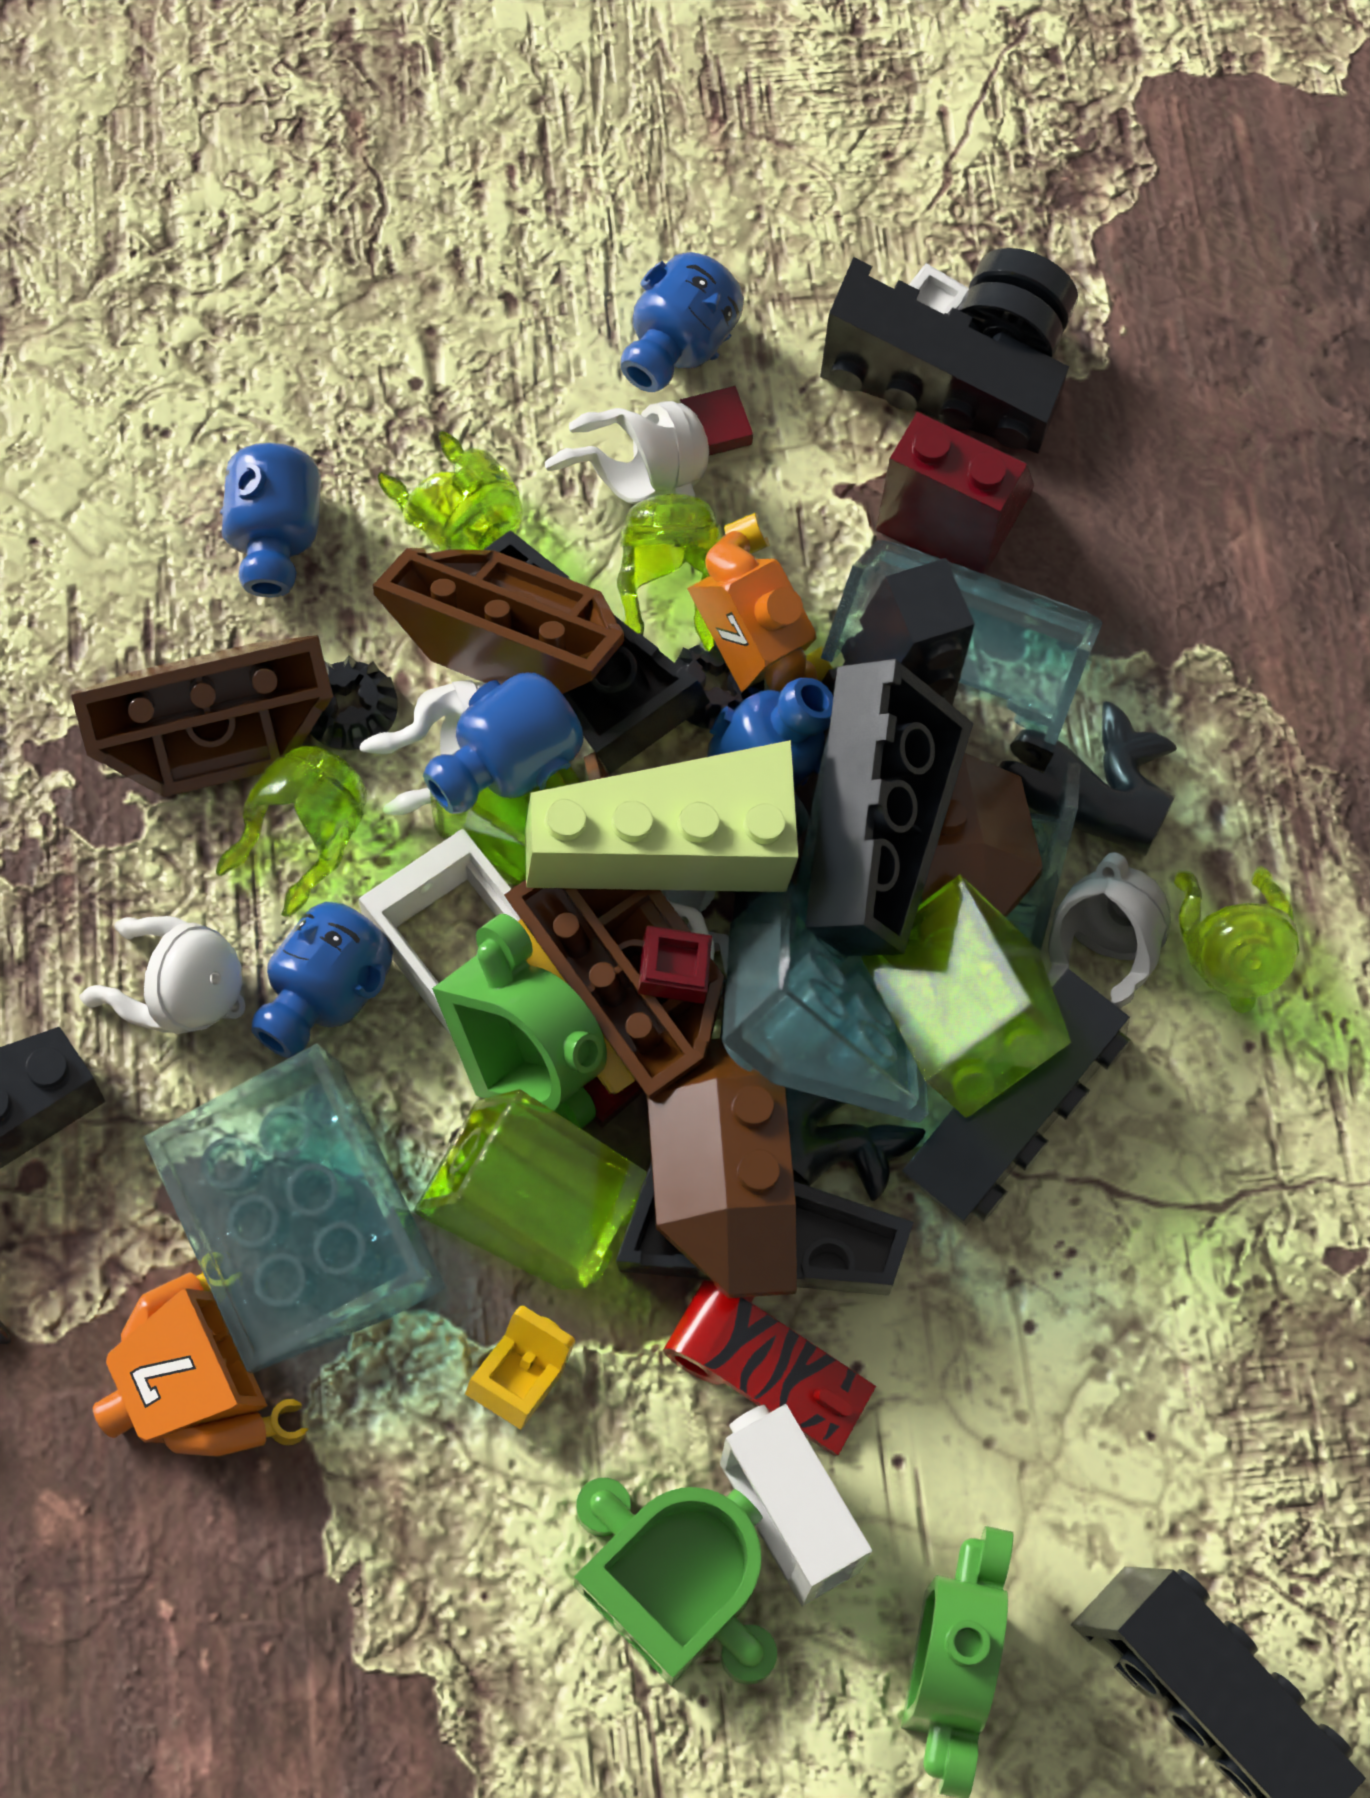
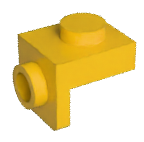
M519 1306L512 1315L503 1338L471 1377L465 1395L521 1430L561 1378L575 1344L574 1337L563 1331L554 1321L536 1314L525 1306Z

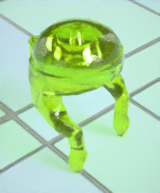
M440 431L438 437L445 458L455 466L454 472L434 473L420 482L410 494L400 480L382 471L378 474V482L381 489L390 500L399 505L403 513L404 522L409 526L422 530L431 544L440 551L449 549L484 550L510 530L516 534L522 523L523 504L519 498V491L506 469L501 467L486 450L470 448L464 452L459 441L447 432Z
M665 494L642 500L630 508L627 513L625 526L621 528L620 547H623V557L617 577V589L625 611L624 623L636 633L644 635V622L641 617L637 595L639 587L674 572L685 562L703 573L701 580L710 576L705 564L706 555L723 537L721 525L717 524L715 512L709 503L695 496ZM694 603L693 619L695 632L699 636L704 648L707 651H711L715 641Z
M300 746L292 749L284 757H278L264 770L265 773L252 788L244 804L243 820L245 829L237 843L222 854L216 868V875L224 876L245 863L261 836L268 806L293 803L295 812L315 844L319 857L301 879L289 888L281 913L282 916L287 918L301 910L309 900L313 888L339 867L350 837L353 833H356L364 817L363 810L367 802L366 787L354 768L338 755L318 746Z
M1258 866L1252 874L1251 883L1264 894L1267 904L1244 903L1226 906L1206 916L1201 922L1202 891L1199 887V882L1190 871L1178 870L1174 877V884L1185 893V898L1179 909L1178 922L1190 965L1209 987L1226 995L1230 1005L1236 1012L1245 1013L1250 1011L1254 1007L1257 997L1267 995L1280 987L1293 972L1300 949L1298 932L1294 923L1293 909L1281 888L1274 882L1271 872L1263 866Z

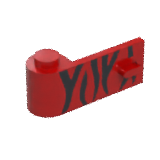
M704 1280L662 1350L665 1356L683 1370L703 1381L718 1385L726 1384L756 1405H765L769 1413L787 1404L806 1438L833 1456L839 1455L873 1394L876 1385L752 1303L754 1297L727 1298L714 1285V1282Z

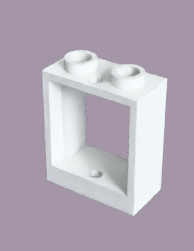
M461 829L359 898L362 915L372 921L387 937L393 951L392 960L449 1034L450 1031L432 990L438 984V981L404 939L397 927L466 880L470 882L496 916L498 914H507L517 921L520 920L504 896L511 888L464 829Z
M787 1404L770 1413L765 1405H761L734 1420L729 1425L733 1433L725 1439L720 1466L733 1488L746 1496L763 1516V1519L756 1525V1528L803 1607L859 1574L873 1550Z

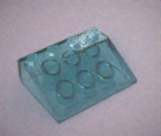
M791 881L786 892H762L730 924L722 1042L729 1056L747 1071L756 1069L773 1084L920 1123L929 1114L921 992L878 955L844 956L806 929L805 923L809 896Z
M317 1043L143 1136L247 1372L254 1373L387 1320L446 1288L339 1060Z

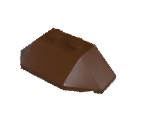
M406 548L373 584L374 596L431 662L483 683L498 680L502 684L519 673L529 672L544 676L563 694L592 681L624 642V632L620 625L616 623L613 612L601 591L495 550L449 549L426 553L424 548Z
M314 635L252 643L133 671L71 693V698L87 756L109 766L155 793L168 797L286 768L312 730L321 713L332 700L333 694L319 636Z
M967 753L964 754L916 914L922 946L986 944L997 931L998 924L1016 908L1042 875L1043 865L1021 776Z
M524 880L504 894L513 910L525 923L565 982L586 1003L599 1024L603 1036L650 1100L705 1062L726 983L724 975L710 958L708 990L704 1004L638 994L643 937L647 925L691 932L661 890L526 888V880Z
M774 1035L711 1039L705 1062L650 1100L647 1096L656 1229L693 1265L714 1281V1285L727 1298L796 1294V1202L784 1073Z

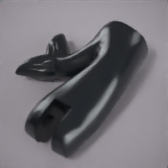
M1103 702L1102 743L1105 751L1103 768L1106 784L1061 741L1040 731L1022 729L1010 744V750L1020 761L1040 771L1010 760L1002 761L998 767L1021 776L1028 807L1058 822L1146 856L1171 808L1175 795L1146 779L1140 773L1139 766L1176 751V745L1167 737L1158 733L1135 732L1128 716L1122 709L1111 702Z
M830 1011L813 1029L784 1072L793 1180L811 1186L834 1164L849 1161L853 1163L870 1200L875 1201L883 1194L889 1182V1161L913 1150L923 1139L926 1131L923 1128L880 1124L870 1127L846 1123L823 1127L817 1126V1123L822 1118L855 1099L870 1085L883 1062L886 1052L885 1039L871 1029L867 1031L861 1043L856 1047L851 1057L852 1060L834 1052L833 1050L838 1045L847 1017Z

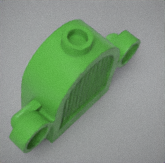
M498 914L477 930V955L434 986L432 990L475 1095L539 1113L543 1124L548 1129L559 1130L567 1135H574L596 1116L594 1102L583 1087L599 1075L606 1065L607 1050L602 1031L586 1003L567 983L553 973L527 963L526 960L531 957L533 952L529 935L516 919L507 914Z
M596 1478L584 1485L578 1494L576 1503L577 1517L581 1526L595 1536H615L574 1576V1588L670 1686L716 1639L723 1645L721 1662L730 1678L738 1683L747 1685L756 1684L766 1679L777 1661L776 1643L771 1634L764 1628L757 1625H743L737 1619L753 1595L761 1568V1547L754 1527L763 1519V1516L754 1504L736 1489H733L727 1496H724L709 1489L686 1487L674 1489L657 1496L634 1515L630 1511V1496L625 1487L618 1481L611 1478Z
M985 1526L981 1539L969 1538L962 1543L955 1579L936 1575L925 1590L901 1728L928 1734L923 1765L928 1775L940 1779L939 1794L969 1798L972 1791L978 1759V1739L990 1713L1004 1646L1008 1613V1592L1003 1588L1013 1548L1014 1534L1012 1531Z

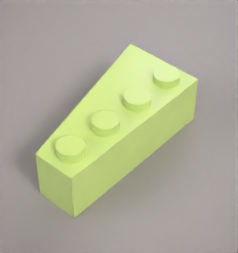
M791 740L532 792L525 827L526 888L786 892L798 859Z

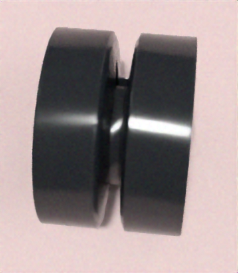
M1000 248L987 253L981 259L970 282L969 290L965 293L958 310L973 317L972 321L979 327L982 334L992 338L994 335L1002 332L1053 358L1062 334L1077 305L1078 292L1070 276L1051 260L1024 249Z

